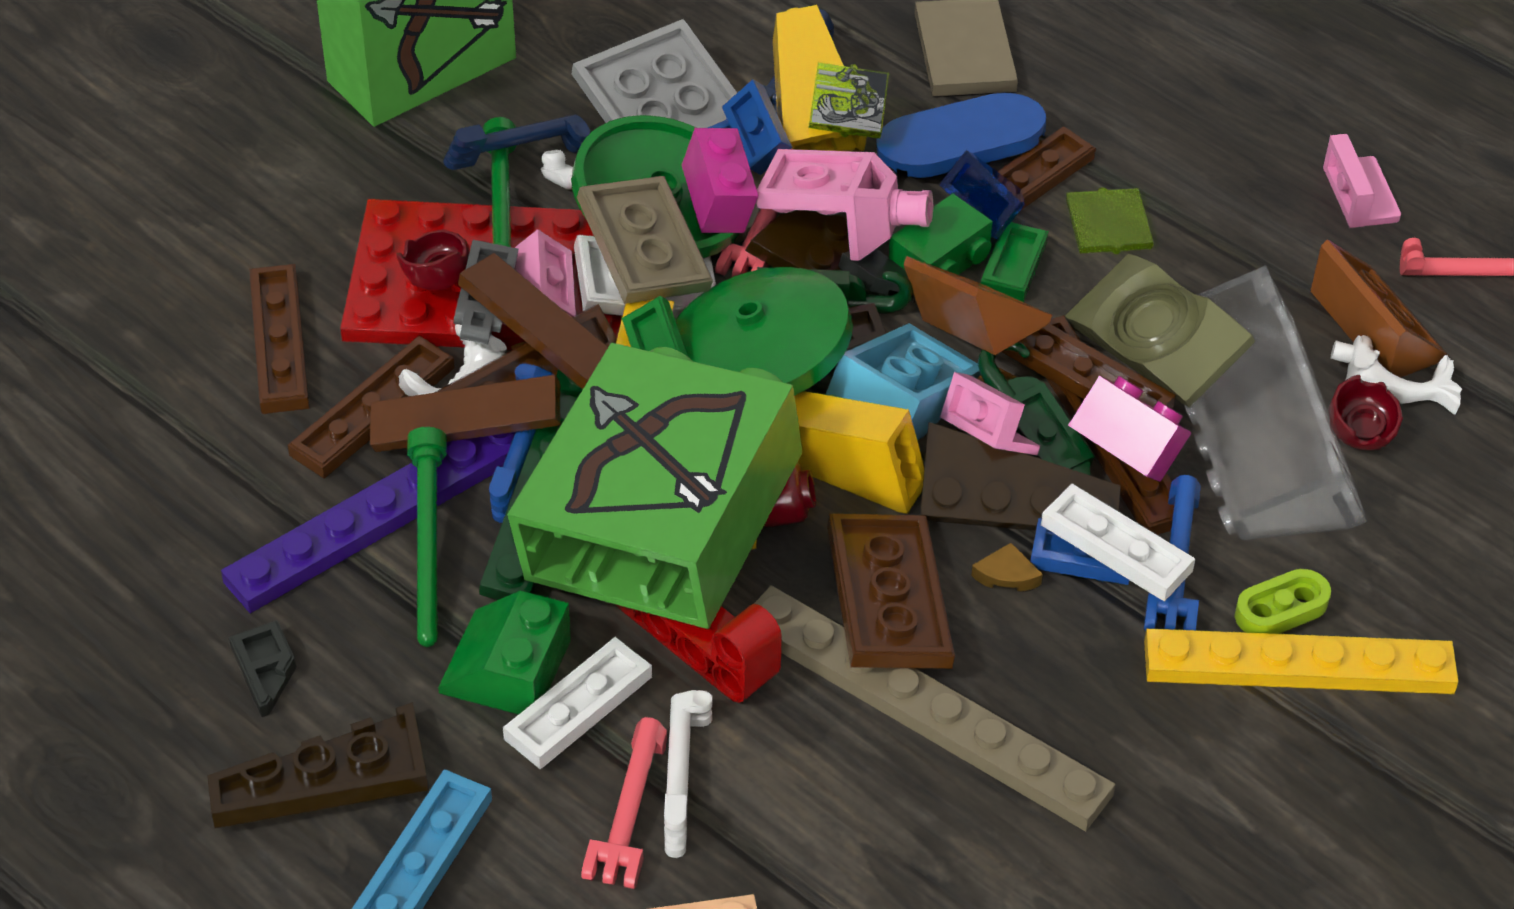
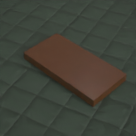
M829 514L827 528L850 666L859 668L952 669L955 653L927 517L925 515Z

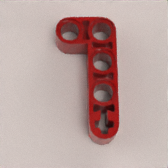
M758 604L748 606L736 617L721 606L709 629L616 605L622 612L734 702H743L780 672L781 629L772 614Z

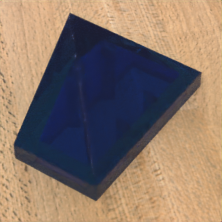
M968 150L964 152L939 184L949 195L955 194L992 220L991 236L996 239L1000 237L1025 205L1019 187Z

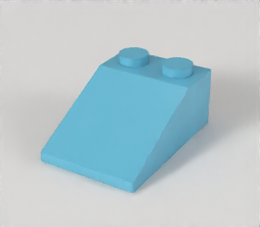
M908 323L846 351L836 366L825 395L908 409L917 440H919L928 433L929 422L936 424L941 419L940 415L954 372L968 374L978 380L981 378L978 363Z

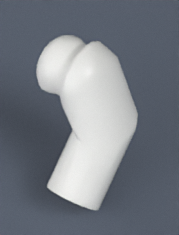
M561 150L544 152L542 155L544 167L541 168L543 176L567 190H572L571 176L573 167L565 164L564 153Z

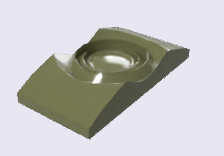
M1127 254L1065 315V318L1073 328L1148 380L1175 394V399L1188 408L1256 342L1244 327L1209 298L1193 294L1179 285L1157 264L1131 254Z

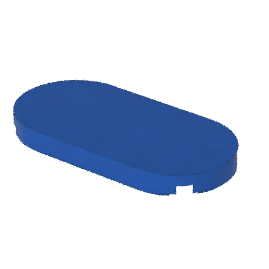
M995 93L905 115L890 121L880 130L876 139L877 156L887 166L894 169V173L897 174V169L907 171V176L914 178L932 177L1022 154L1034 148L1039 143V137L1045 135L1046 113L1037 101L1027 96L1015 93Z

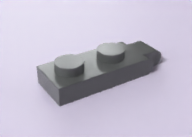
M473 240L466 269L495 253L515 270L519 249ZM461 288L453 324L462 325L460 339L488 344L491 331L501 333L503 322Z

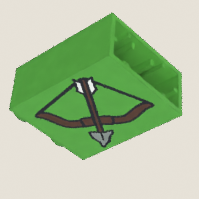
M317 0L327 81L373 127L516 58L513 0Z
M611 342L507 514L524 579L709 629L803 453L793 385L783 383L774 374L759 368H746L736 372L693 362L682 352L668 347H656L646 351Z

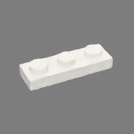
M1071 484L1042 514L1041 526L1163 601L1193 572L1194 557L1074 484Z
M614 637L503 727L504 740L535 766L542 769L652 678V665Z

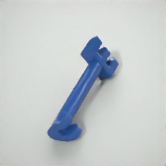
M520 364L515 369L516 380L554 375L547 370L530 364ZM536 429L515 432L503 467H496L489 486L492 517L496 522H503Z
M1181 475L1171 482L1168 504L1174 505L1170 543L1189 554L1194 508L1198 509L1201 485L1195 477ZM1186 579L1165 601L1151 593L1148 594L1144 630L1155 629L1157 613L1166 614L1164 629L1175 630L1177 616L1186 617L1183 630L1196 631L1199 600L1184 598Z

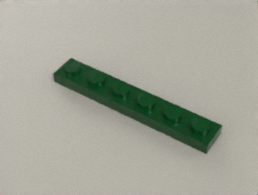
M558 369L556 376L560 381V417L562 425L583 389ZM561 425L536 429L480 582L479 595L499 600L518 591L533 593L536 583L524 579L507 514Z

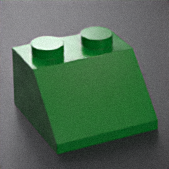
M518 591L476 609L438 687L439 694L519 715L550 689L571 642L569 603Z

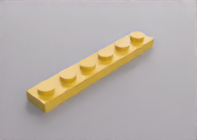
M1146 629L1144 640L1147 682L1455 694L1458 685L1452 641Z

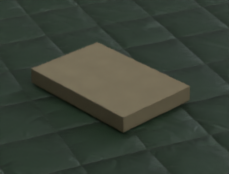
M998 0L915 2L914 14L932 97L1017 91V74Z
M665 176L582 186L579 188L577 199L624 304L653 300L659 296L666 298L710 290L713 279Z

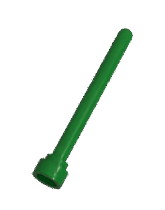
M495 117L488 120L482 129L487 134L515 128L516 126L507 118ZM516 146L488 152L491 154L493 244L511 247L509 154L514 151Z
M419 427L413 429L407 435V455L412 460V464L417 467V640L423 647H431L438 638L437 467L442 464V460L447 455V436L444 431L435 427Z

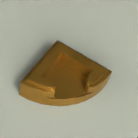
M1009 543L973 564L971 576L979 583L990 588L997 585L1017 588V591H1027L1041 585L1043 574L1012 543Z

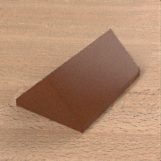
M1328 239L1321 245L1310 292L1353 342L1358 335L1368 336L1372 340L1373 350L1380 352L1377 358L1379 363L1390 373L1398 377H1403L1438 364L1445 355H1448L1369 264Z
M907 256L903 264L908 279L911 282L922 320L993 355L1000 353L1050 323L1053 316L977 281Z

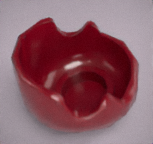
M442 229L427 232L415 240L407 239L405 241L404 254L402 255L400 252L396 255L403 273L414 286L429 291L446 290L459 281L460 273L466 270L470 247L467 241L459 234Z
M1354 375L1340 383L1328 408L1331 430L1341 442L1355 449L1378 450L1386 447L1397 436L1403 421L1400 401L1387 389L1385 383L1366 382L1361 379V375Z

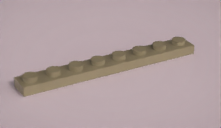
M771 585L754 603L764 607L777 621L782 634V654L1085 832L1114 796L1115 783L916 668L851 667L844 627Z

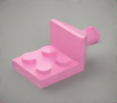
M778 149L757 188L758 199L756 204L757 208L773 209L779 213L809 210L817 211L824 215L846 212L850 259L860 261L888 241L896 226L920 225L921 227H929L933 217L932 191H903L898 189L897 176L875 152Z

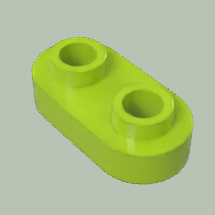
M1296 569L1249 587L1238 598L1235 610L1236 623L1245 633L1280 634L1321 617L1327 610L1331 596L1330 584L1318 572L1309 569ZM1297 599H1302V600H1305V601H1307V602H1306V603L1300 602V601H1298Z

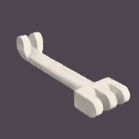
M691 690L675 694L671 698L664 837L665 853L672 858L681 857L686 852L691 726L704 727L712 721V695L703 690Z

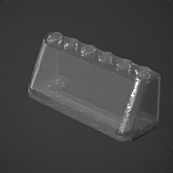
M1267 266L1197 294L1209 298L1244 327L1256 341L1189 408L1185 406L1192 424L1200 425L1202 432L1194 434L1195 440L1204 460L1211 459L1213 468L1206 470V474L1216 497L1223 496L1226 505L1218 507L1228 534L1231 535L1237 532L1242 540L1346 530L1368 522L1339 440L1330 427L1329 413L1301 337Z

